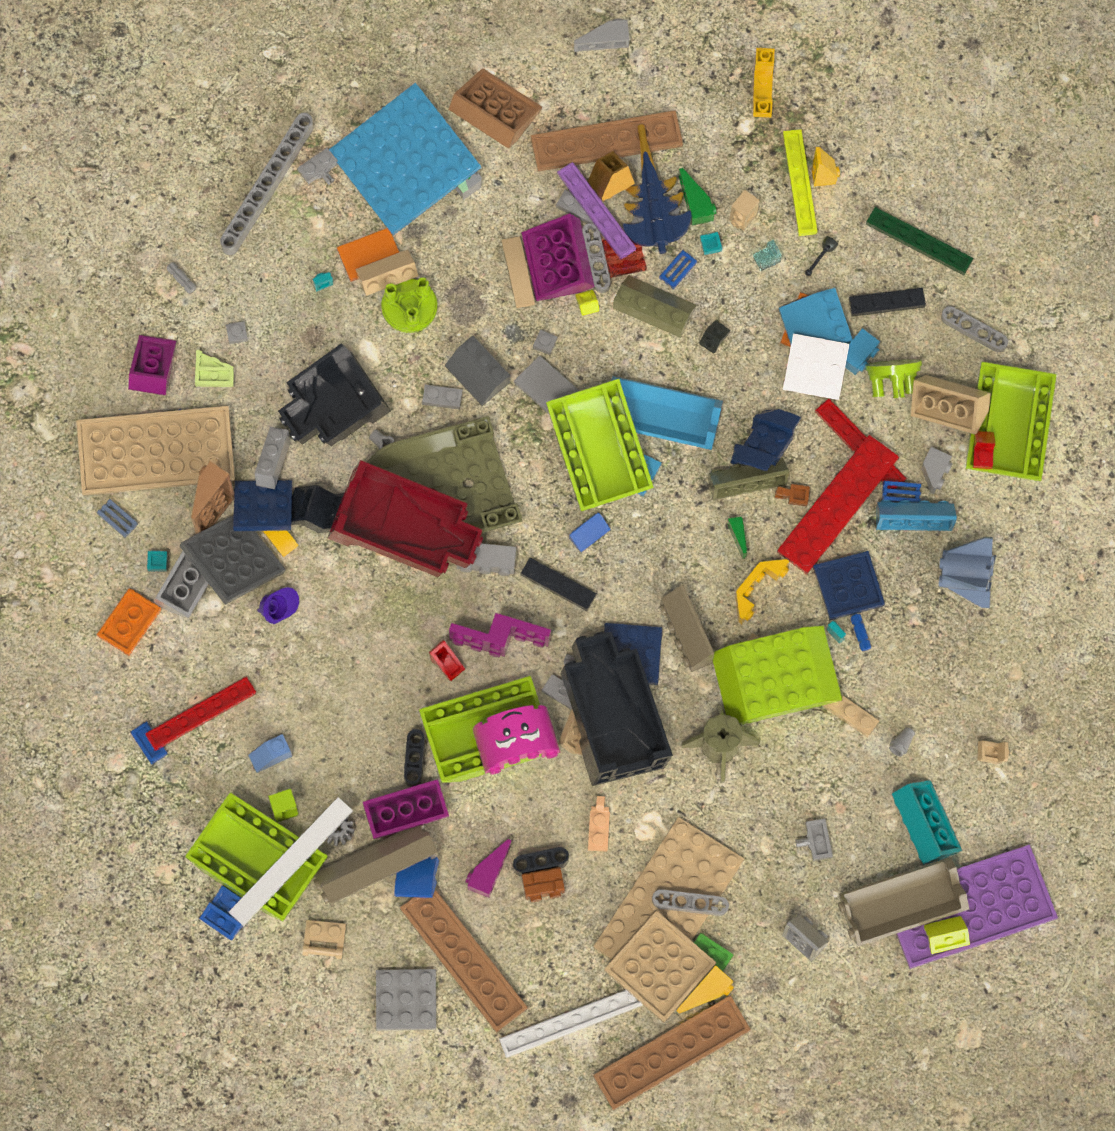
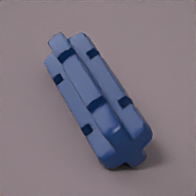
M855 614L851 616V622L854 625L853 628L857 640L860 642L861 651H867L871 649V644L867 640L868 635L864 623H862L861 615Z

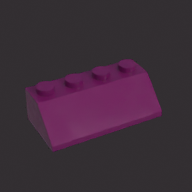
M438 779L363 801L364 811L373 839L449 817Z

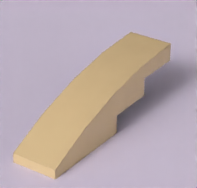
M520 236L502 239V247L516 308L535 305Z

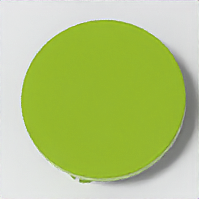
M426 278L410 279L396 285L387 284L385 286L381 309L385 321L392 328L404 333H415L425 329L433 322L437 313V298Z
M903 359L866 364L865 370L869 375V380L872 381V397L885 396L883 379L885 378L892 381L893 398L905 397L904 385L905 394H913L915 376H917V371L921 370L922 360Z

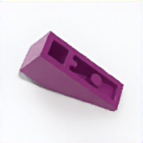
M507 839L474 868L473 873L469 872L465 883H468V890L490 898L512 845V840Z

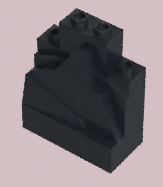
M342 343L286 382L289 386L287 390L294 400L278 410L281 415L279 417L281 423L285 427H289L291 430L289 435L295 442L298 441L304 444L318 434L323 444L327 443L331 447L366 423L371 422L374 424L391 412L353 353Z

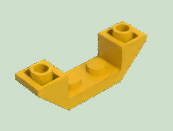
M756 48L753 117L772 118V81L775 49Z
M787 559L759 562L737 589L735 600L738 622L741 625L745 620L748 622L755 613L753 612L754 604L746 599L753 592L754 588L752 587L756 582L760 583L766 574L775 581L780 577L784 578L789 571V561Z

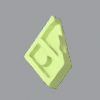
M196 350L195 386L233 387L234 367L220 362L219 359L213 356L205 355L200 350Z

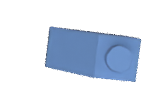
M283 734L264 742L248 756L256 773L292 757V754Z

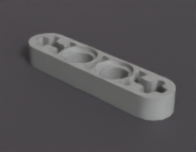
M588 223L583 227L582 231L595 285L594 289L599 293H605L610 288V276L600 231L594 223ZM588 229H591L592 232H594V233H593V239H594V240H592V241H590L591 238H590V234L588 233ZM596 245L600 251L598 253H591L589 248ZM597 262L602 263L604 266L600 271L593 268V265ZM601 275L603 282L605 283V287H601V285L599 284V276Z
M949 306L943 310L941 320L947 326L995 352H1003L1006 349L1008 339L1004 334L955 307ZM953 313V317L947 319V314ZM958 316L961 317L959 319L958 324H956V319H958ZM963 321H969L971 323V328L964 329L961 326V323ZM979 330H985L988 333V336L986 338H980L977 332ZM991 335H993V339L991 340V342H988L990 340ZM1002 340V345L997 346L996 341Z
M657 890L652 896L653 905L656 908L723 916L729 908L727 899L720 896L670 890ZM662 894L664 899H670V895H673L672 906L669 905V901H663L662 904H659V901L655 898ZM679 896L686 899V904L683 907H679L675 903V899ZM703 899L706 902L705 908H696L695 901ZM709 900H713V905H717L718 902H722V905L725 906V908H722L721 911H718L717 907L711 906V910H708Z

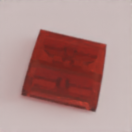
M605 239L602 240L610 278L647 271L642 246L633 243L636 250L620 260Z

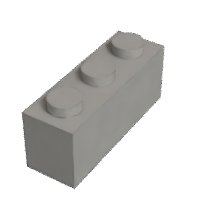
M275 427L269 428L255 470L256 486L275 489L290 445L289 430Z
M481 544L480 547L475 549L474 553L477 556L473 565L470 564L467 568L457 565V569H460L462 572H471L473 570L479 571L481 574L494 572L501 576H509L514 574L516 547Z

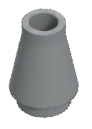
M906 727L904 731L890 742V751L899 757L906 754L915 732Z

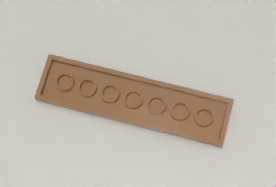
M676 110L531 135L537 172L563 168L572 162L575 165L596 162L597 159L612 151L619 157L641 154L637 128L640 124L645 125L650 152L683 147Z
M436 890L434 891L433 898L413 897L400 907L401 912L496 1033L528 1009Z
M729 996L599 1071L593 1077L614 1111L750 1032L751 1029L732 997Z

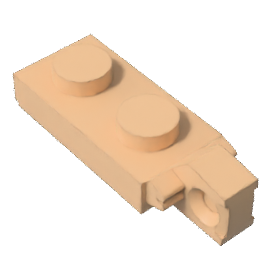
M597 796L596 806H591L588 851H608L610 812L609 807H604L605 796Z

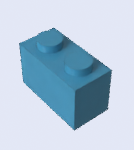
M862 328L849 344L845 368L854 375L859 371L863 372L865 365L869 364L867 361L871 357L875 358L879 353L880 341Z

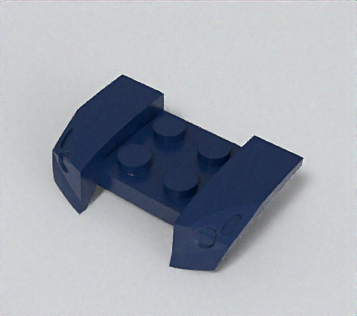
M766 409L762 413L756 414L753 417L751 427L754 430L744 445L735 444L730 463L745 464L767 471L771 464L776 466L792 442L794 429L800 422L801 416L781 409Z

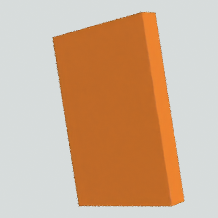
M388 228L337 247L350 282L358 279L355 269L399 253Z
M129 588L96 635L127 656H130L162 609Z

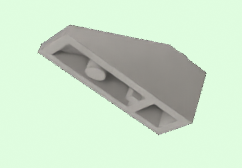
M622 19L606 22L574 40V52L629 48L628 22Z

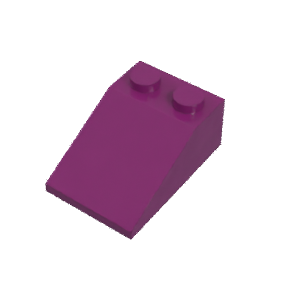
M139 335L129 371L128 390L166 395L176 348L175 340Z

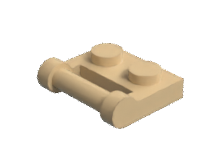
M306 920L302 955L334 956L336 959H342L346 924ZM310 942L337 944V949L312 947Z

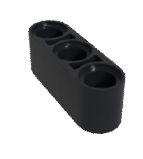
M412 729L407 735L404 781L409 788L420 785L422 781L425 738L423 732L419 729ZM414 736H419L421 738V741L419 743H413L411 742V738ZM412 755H417L420 758L417 762L409 760ZM416 774L418 779L416 781H409L408 776Z
M556 847L519 855L513 861V871L516 875L522 876V874L558 867L563 868L569 862V853L563 847ZM563 854L566 858L564 861L559 862L555 859V856ZM538 858H544L546 864L539 866L535 861ZM519 862H525L527 867L524 870H520L516 865Z

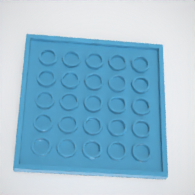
M416 83L329 149L338 160V165L393 236L482 168Z

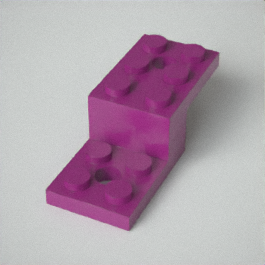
M495 613L489 634L451 623L449 628V639L454 645L470 646L474 651L481 652L483 650L497 658L500 656L505 657L512 636L521 642L526 640L533 642V645L541 648L544 646L549 647L551 641V629Z

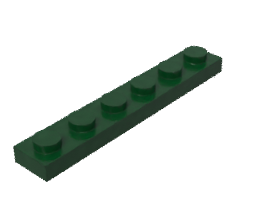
M874 207L866 221L867 226L965 276L973 262V257L877 207Z

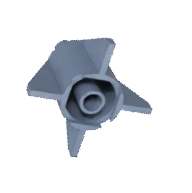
M983 537L950 550H943L939 569L942 570V575L939 577V587L948 588L981 608H990L992 582L989 581H991L996 561V555L992 554L993 537Z

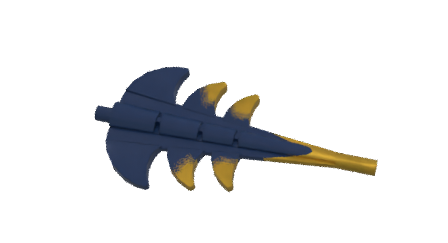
M640 124L637 128L640 140L642 184L630 186L625 191L633 197L643 198V200L635 204L625 203L624 207L631 215L643 218L644 220L637 224L624 223L623 229L633 243L644 247H658L659 254L666 253L665 246L668 243L679 240L688 231L692 215L691 211L677 216L669 214L679 207L684 195L682 192L669 197L663 195L674 187L677 178L674 176L670 179L659 181L648 146L645 125Z

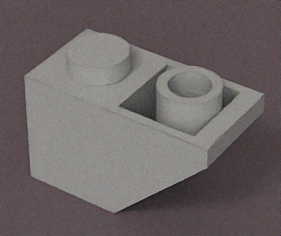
M933 447L930 448L921 468L932 494L935 493L936 489H941L945 481L942 477L944 473L948 474L952 467V463H950L952 456Z

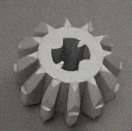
M349 817L340 825L342 830L340 833L339 831L337 833L334 831L328 837V844L334 840L335 846H338V841L345 845V838L347 840L352 839L350 834L354 833L355 830L350 828L353 826V821H348Z

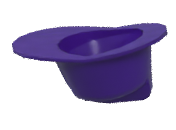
M289 587L267 594L261 599L257 612L261 613L267 622L271 624L279 623L296 612L299 606V595L297 591Z

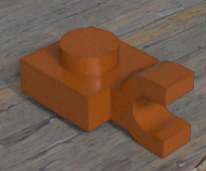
M791 484L790 489L777 487L775 498H788V504L807 507L810 487Z

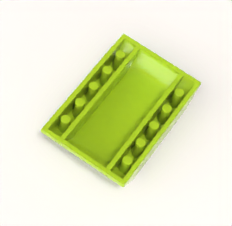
M981 362L976 389L989 392L990 403L989 411L978 431L994 432L992 470L973 468L974 434L969 433L966 469L1042 481L1057 374Z
M619 379L546 402L550 420L581 511L654 488Z
M824 626L803 627L729 645L714 652L713 665L725 713L735 717L740 725L842 701Z
M531 676L419 709L442 783L462 782L485 775L472 729L479 722L487 723L488 717L507 710L533 705L534 709H538L540 703ZM527 757L520 759V762L517 764L509 765V763L504 764V769L534 759H528Z
M230 792L190 848L185 858L202 872L240 897H243L299 837ZM317 849L260 910L283 922L328 856Z

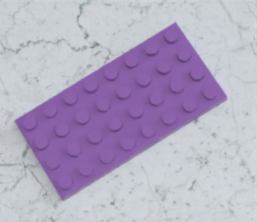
M1030 845L957 869L959 882L967 894L969 910L930 923L961 916L968 928L970 945L931 954L924 925L897 933L896 935L908 967L912 969L1058 919L1032 849Z

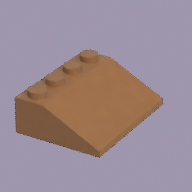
M482 68L454 93L448 110L509 149L519 140L542 110V106Z
M211 461L207 466L204 465L199 472L200 476L198 478L191 516L196 534L215 525L234 500L230 475Z

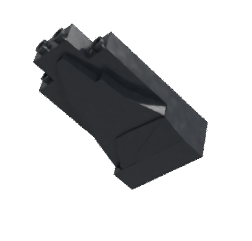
M601 631L591 637H578L572 645L576 662L566 663L560 673L581 734L579 744L591 785L596 786L664 769L673 754L637 649L630 650V648H626L618 653L612 632L605 633Z

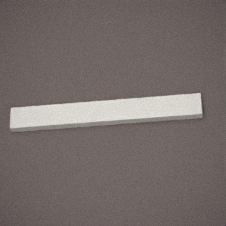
M338 797L229 911V914L244 927L353 810Z
M627 990L499 1038L506 1058L641 1007L643 1004Z

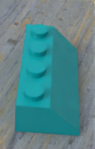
M931 780L910 783L892 793L894 803L898 807L902 821L907 827L910 839L914 843L918 857L923 865L940 861L962 851Z

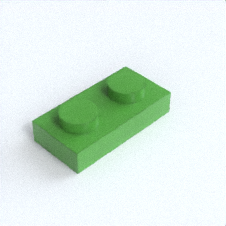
M702 933L699 934L694 942L716 962L715 966H718L722 971H724L734 954Z

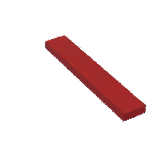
M829 398L815 410V413L854 453L867 438ZM893 466L881 482H905L907 478ZM887 486L888 489L898 488L896 486Z
M246 676L145 733V736L153 749L157 751L256 695V691Z

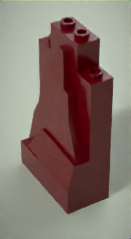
M360 460L352 471L327 539L347 547L350 545L361 546L439 577L442 573H446L449 566L448 562L463 568H467L470 564L473 565L477 556L474 553L475 549L480 547L483 536H481L482 529L462 522L465 521L468 510H466L468 503Z

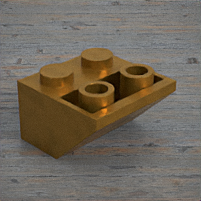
M614 151L597 159L587 181L602 201L612 198L613 195L635 184L628 165Z

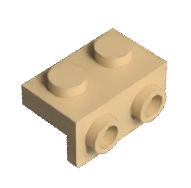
M571 710L558 744L572 754L582 755L579 744L581 734L573 710Z

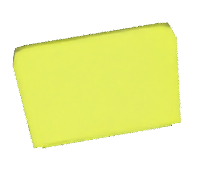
M593 290L575 295L582 316L599 311L598 300Z

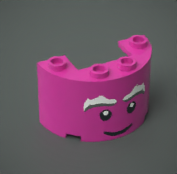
M533 705L495 714L487 718V723L479 722L472 729L485 774L490 773V775L500 773L501 769H504V764H517L520 762V759L527 757L528 759H535L541 754L542 758L547 757V759L557 757L558 753H561L548 709L543 705H539L538 709H534Z

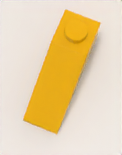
M816 147L811 168L814 187L836 184L837 177H840L839 166L835 165V160L823 149Z
M715 966L676 1011L683 1013L720 998L724 994L728 996L734 989L732 984L735 981L718 966Z

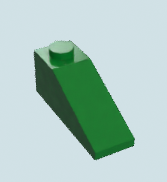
M679 168L678 177L688 211H691L692 215L691 225L713 222L714 214H717L715 204H711L710 197L683 168Z

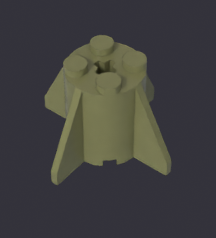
M717 705V716L707 721L704 732L682 742V748L701 747L703 754L710 761L719 763L720 783H724L725 764L737 755L740 746H756L760 744V740L743 732L738 720L735 717L724 715L721 705Z

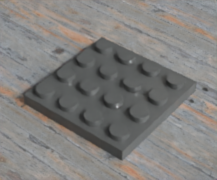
M234 515L180 544V548L225 605L284 574L286 570L256 531L233 530Z

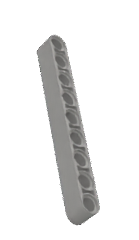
M301 113L296 117L223 233L220 242L222 251L226 255H234L239 250L312 133L313 121L308 113ZM303 122H308V123H309V124L306 125V126L300 125V124L303 123ZM293 137H299V138H300V139L297 140V141L291 140ZM284 152H289V153H290V154L287 155V156H283V155H282V153H284ZM274 167H280V168H281V169L278 170V171L272 170ZM265 182H271L269 186L263 185ZM255 197H262L259 201L253 200ZM246 212H252V213H253V214L250 215V216H245V215H244ZM243 227L241 231H235V228ZM227 242L234 243L232 246L225 245Z

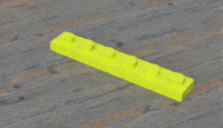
M802 130L783 131L798 236L817 234V225Z

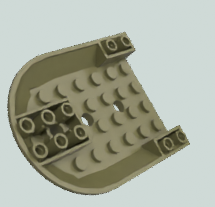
M489 416L393 442L378 450L367 461L371 465L468 503L466 507L468 514L465 521L462 522L482 529V533L523 522L518 505L514 503L493 439L494 431ZM471 480L474 485L471 488H465L463 482Z

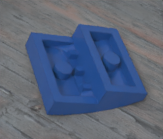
M429 857L396 873L395 897L433 898L437 884L435 875L439 865L438 857L432 860Z
M222 885L199 919L232 941L243 926L229 914V911L242 897Z

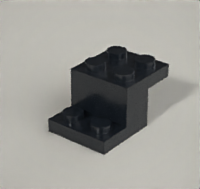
M318 485L296 487L292 495L291 525L301 524L317 533L330 532L344 493L333 494Z

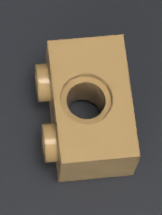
M744 190L731 206L729 218L731 224L738 229L745 230L756 217L760 200Z

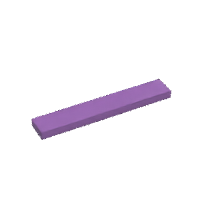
M572 162L557 171L560 179L620 260L636 250L635 245L575 164Z

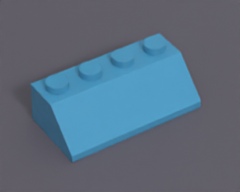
M882 500L876 506V530L952 531L957 520L955 506L948 501H939L938 503L919 501L918 503H911V501L902 500L899 503H894L891 500Z

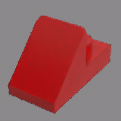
M978 431L977 434H974L973 468L992 470L995 447L994 432Z
M444 640L429 651L432 663L440 668L449 681L455 679L465 670Z

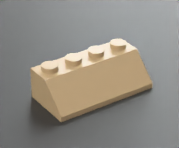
M925 375L914 380L911 416L977 434L989 411L990 393Z

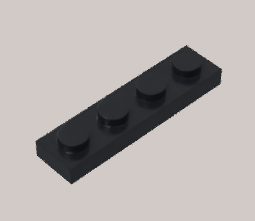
M923 288L851 296L848 299L851 317L925 308L926 306Z
M532 558L528 559L520 573L522 577L585 611H588L597 596V593Z

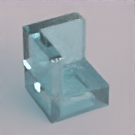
M774 240L767 242L766 249L753 254V258L760 271H763L780 263L782 254Z

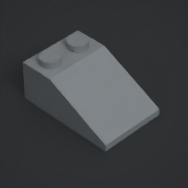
M798 915L786 924L782 936L812 962L828 945V937L823 931H817L812 927L813 923L804 916L802 918Z

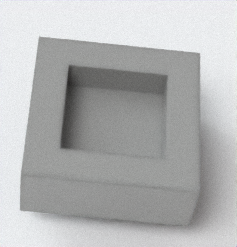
M244 321L226 324L229 344L248 341Z
M540 330L533 344V349L550 355L558 337Z

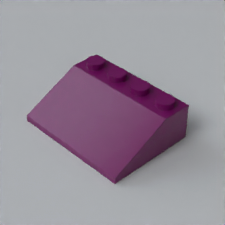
M569 213L521 232L536 301L578 294L595 287L579 218Z

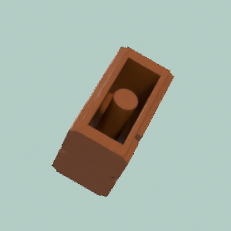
M560 867L522 874L525 899L530 900V902H539L542 900V897L550 896V899L559 898L561 894L565 893Z

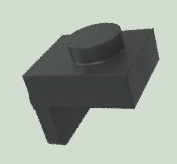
M715 320L705 330L699 344L710 352L715 353L731 330Z

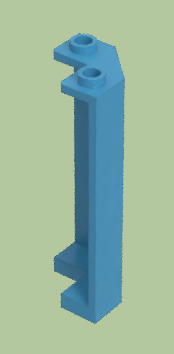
M612 376L611 381L620 380L636 433L712 450L722 409V400Z

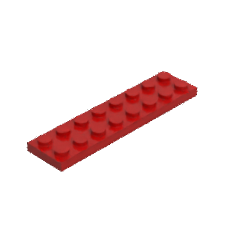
M868 435L782 543L777 553L808 575L813 565H816L896 464L899 456L871 435Z

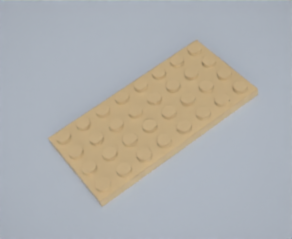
M229 406L76 420L83 496L197 485L201 468L204 465L207 466L210 461L230 475L231 481H235Z
M678 817L593 948L613 960L656 911L693 941L709 915L656 908L652 903L653 894L657 890H670L721 897L745 859ZM660 894L655 899L659 901V904H662L663 901H669V905L672 906L673 895H670V899H664L663 895ZM679 896L675 899V903L677 906L683 907L686 904V899ZM697 899L695 906L698 909H703L706 906V902L703 899ZM709 900L708 910H711V906L715 907L712 904L713 900Z

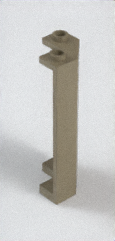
M424 825L403 830L318 871L315 875L316 879L313 881L318 891L322 889L323 893H321L325 904L329 903L333 907L335 906L334 903L429 857L432 860L438 857V851Z
M950 857L840 893V902H838L841 914L844 913L849 927L847 929L848 935L851 940L854 939L857 946L969 910L967 894L959 882L957 867Z

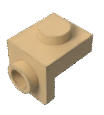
M983 740L978 742L977 761L992 764L1008 761V742L994 743Z

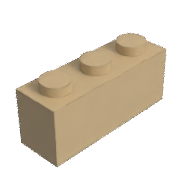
M408 250L355 269L359 283L366 296L386 289L385 286L387 284L396 285L418 277L415 262Z

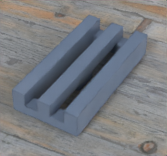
M111 499L102 506L101 510L97 511V515L124 538L138 525L134 519ZM111 506L114 510H116L121 516H123V517H124L129 523H131L132 525L129 526V525H128L126 522H124L119 516H117L111 509H109V507ZM106 511L127 530L124 532L104 512Z

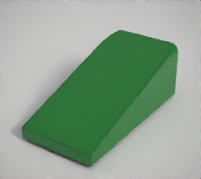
M728 518V528L742 559H745L747 548L743 518Z

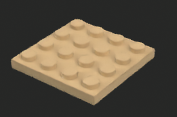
M656 911L604 971L665 1023L711 971L716 962Z

